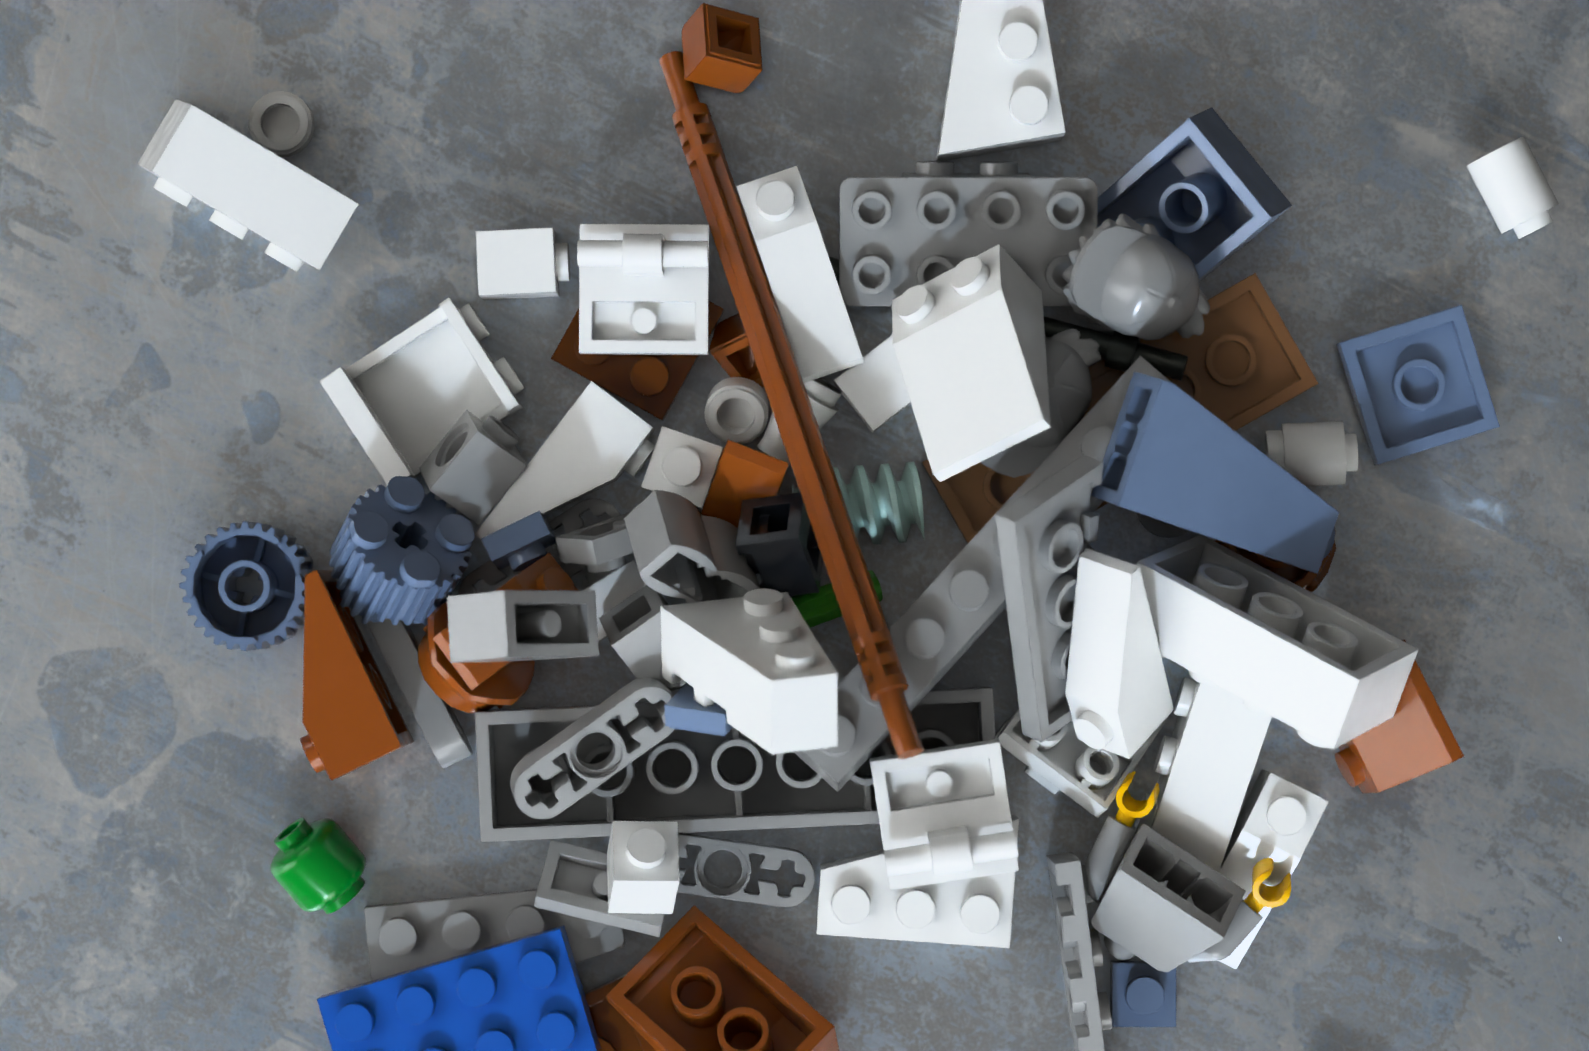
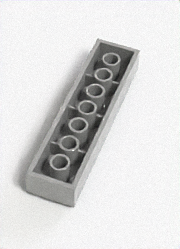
M993 688L931 689L911 711L924 750L995 739ZM650 702L636 703L639 714L625 726L622 725L618 715L610 719L617 727L624 743L632 739L626 728L630 723L642 716L650 723L660 717L656 708L660 702L654 704ZM597 705L496 709L475 712L481 842L610 836L612 821L678 822V833L879 824L870 758L897 754L889 735L837 792L794 752L771 754L734 727L725 736L674 729L664 740L557 816L549 819H535L524 814L516 804L510 787V777L514 767L524 757ZM598 732L584 736L578 743L577 757L589 764L602 762L609 756L612 750V739ZM565 753L557 757L562 767V771L548 780H544L539 774L529 779L532 791L527 796L535 792L540 793L543 798L551 796L554 791L550 782L565 770L570 781H574L579 777L570 767Z

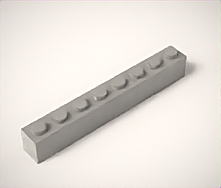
M1140 356L996 513L1082 455L1103 461L1134 371L1170 381ZM1090 496L1089 511L1094 512L1104 500ZM995 515L889 629L909 685L904 694L910 712L1006 608ZM859 663L837 686V746L794 751L797 756L837 792L890 735L879 701H874L870 698Z

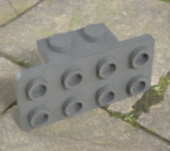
M918 161L916 162V173H902V177H848L842 181L839 188V288L844 303L848 306H892V300L901 296L909 288L922 285L956 267L964 259L975 257L999 244L1042 290L1043 306H1072L1068 303L1067 296L1062 289L1069 283L1062 276L1063 272L1072 265L1069 252L1080 249V236H1092L1094 229L1097 228V185L1088 177H1032L1029 173H1018V162L982 161L980 162V173H954V162Z

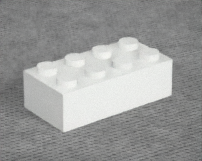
M1201 534L1137 561L1136 565L1140 566L1161 657H1166L1188 669L1189 675L1195 681L1211 687H1221L1241 698L1244 706L1250 711L1265 717H1275L1297 729L1299 736L1306 742L1324 748L1330 747L1335 749L1394 717L1419 649Z

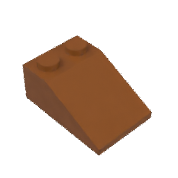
M315 570L305 575L303 724L308 735L300 738V741L314 771L319 773L326 770L332 781L413 743L414 740L355 617L350 615V607L342 608L340 606L342 600L340 597L341 590L336 588L337 580L331 577L332 570Z
M695 905L606 995L607 1001L656 1051H840L835 1026Z

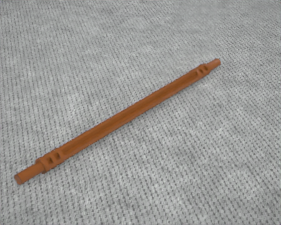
M672 51L666 53L659 59V63L676 109L672 115V120L871 700L879 701L898 759L916 756L924 749L904 694L909 685L824 444L707 104L700 103L693 82L684 79L683 52Z

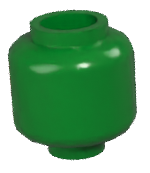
M303 817L299 818L287 826L274 840L279 850L272 860L270 871L299 907L306 912L323 909L326 914H331L352 900L366 882L361 877L366 866L364 854L342 828L330 818L316 820L310 824Z

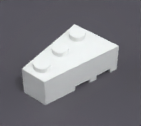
M961 0L936 161H949L1061 141L1066 131L1043 0Z

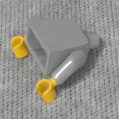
M1136 771L1127 774L1117 791L1116 804L1119 810L1116 816L1108 815L1086 859L1085 866L1089 896L1099 904L1091 923L1094 929L1105 935V947L1113 957L1128 961L1137 956L1158 971L1169 972L1186 961L1196 963L1223 960L1236 950L1263 919L1259 912L1264 906L1274 908L1287 902L1291 893V874L1288 873L1282 882L1276 886H1266L1262 882L1273 871V859L1264 858L1260 860L1252 871V892L1245 900L1242 899L1246 890L1144 823L1138 830L1133 827L1136 818L1148 815L1153 809L1160 792L1159 784L1156 783L1147 800L1139 801L1134 799L1128 792V787L1136 774Z

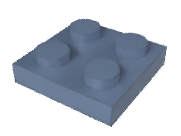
M1462 305L1336 344L1374 465L1500 427Z

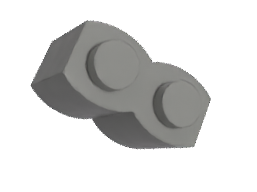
M655 490L624 517L640 577L654 591L670 597L686 598L687 603L744 597L748 591L760 589L756 574L747 563L746 554L739 555L736 549L738 528L716 517L701 516L696 506L685 497L669 491Z

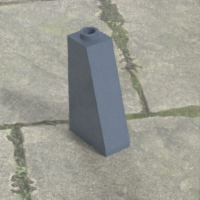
M1134 371L1102 461V484L1093 487L1091 496L1318 574L1322 560L1329 554L1334 544V526L1339 512L1175 384Z

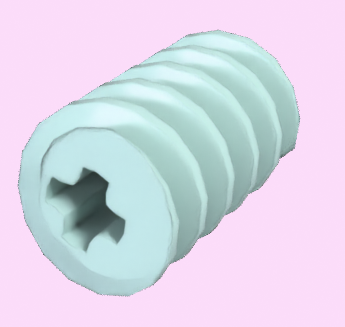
M914 462L905 463L900 481H896L889 463L880 464L876 480L872 483L863 465L854 466L849 484L844 483L838 467H833L857 539L861 527H866L872 543L881 544L886 526L891 525L898 542H907L912 524H917L924 539L921 478ZM792 485V493H800L799 487L794 488Z

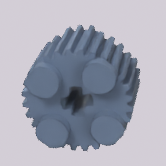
M395 476L390 479L386 488L380 484L375 491L368 489L365 495H360L355 504L352 505L329 550L332 556L329 566L334 568L331 572V577L339 579L336 588L341 590L340 597L342 600L340 606L342 608L349 606L351 608L350 615L352 617L360 615L362 623L365 625L369 621L373 623L384 622L386 618L391 620L392 625H397L399 620H403L406 625H411L412 621L413 624L423 623L427 625L428 617L439 605L447 602V597L452 595L469 565L468 562L472 555L469 550L475 538L472 523L466 517L456 514L457 510L455 508L448 509L445 506L447 502L444 500H436L435 494L431 491L425 494L422 484L413 477Z
M248 521L230 523V528L219 527L217 528V535L207 534L205 536L206 544H197L195 546L197 550L195 556L187 555L185 560L190 566L181 570V574L186 576V581L179 583V588L186 590L187 594L182 598L183 602L191 604V608L187 611L188 616L196 615L197 617L194 623L195 627H205L203 635L207 638L214 637V644L226 645L227 649H241V651L267 649L272 645H280L295 636L298 628L304 627L302 618L304 617L305 575L315 571L312 570L313 559L304 545L295 544L296 537L284 535L285 530L272 527L270 524ZM252 569L259 573L258 580L263 581L262 595L253 596L250 604L242 601L245 592L236 591V581L238 577H249Z

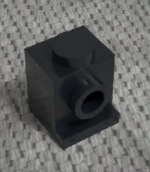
M801 493L742 500L735 546L739 555L746 554L747 563L755 574H760L765 589H773L781 593L788 592L790 596L819 593L823 557Z

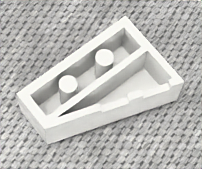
M175 99L137 164L159 177L153 186L154 189L185 207L188 206L193 197L214 209L209 221L243 240L248 230L268 240L270 243L264 253L296 272L299 271L303 262L318 270L321 269L358 206V203L196 106Z
M762 588L748 591L744 597L660 606L662 678L672 685L680 683L682 679L694 688V700L702 706H711L715 702L727 711L728 724L771 754L837 746V672L788 592L781 593L777 590Z
M1189 676V678L1184 677L1182 679L1175 700L1173 714L1178 715L1172 737L1164 735L1157 754L1154 772L1160 774L1158 798L1148 815L1136 819L1135 828L1138 830L1144 823L1219 873L1271 717L1261 716L1250 711L1244 706L1241 698L1221 687L1201 684ZM1145 793L1142 801L1147 800L1150 794Z
M1012 815V826L1017 842L1019 818L1016 815ZM883 849L820 864L816 934L1010 948L1015 871L889 890Z

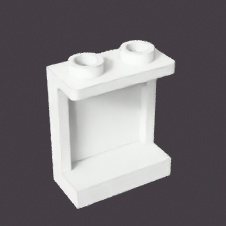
M448 297L438 304L440 306L438 309L348 368L340 367L320 380L321 385L387 485L390 479L395 476L413 478L421 474L420 466L466 410L485 422L489 416L503 421L523 408L515 394L525 387L504 356L493 362L480 341L490 334L470 303L459 309L456 303Z

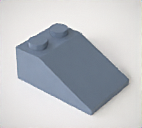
M1211 107L1188 118L1098 197L1097 227H1100L1106 219L1116 221L1120 214H1126L1142 227L1147 223L1154 225L1161 237L1173 243L1190 257L1200 282L1280 217L1292 204Z

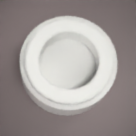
M285 91L271 92L261 97L251 109L248 121L249 131L254 142L279 157L293 156L305 149L310 143L315 129L314 117L308 105L298 96Z
M743 377L727 378L717 383L710 391L705 406V421L709 430L718 439L726 443L728 440L739 444H745L759 437L764 431L768 421L770 404L767 394L756 382Z

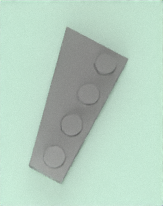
M1082 455L995 514L1022 734L1039 742L1045 741L1072 721L1065 690L1078 561L1080 554L1087 548V543L1095 542L1098 539L1099 514L1089 511L1091 487L1102 484L1103 462L1086 455Z
M1072 852L1046 855L1074 1051H1105L1103 1031L1112 1030V1019L1107 992H1097L1094 967L1103 966L1099 932L1094 928L1089 929L1086 904L1094 903V900L1089 896L1086 866H1081V860Z
M537 889L372 905L364 908L371 981L563 925L565 926L574 960L577 964L624 947L625 934L623 928L534 907Z

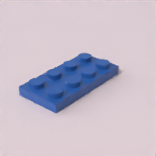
M564 925L322 995L317 999L332 1051H599L601 1049Z

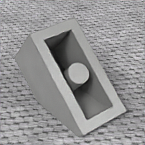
M501 590L447 597L450 663L508 662L599 656L595 591Z

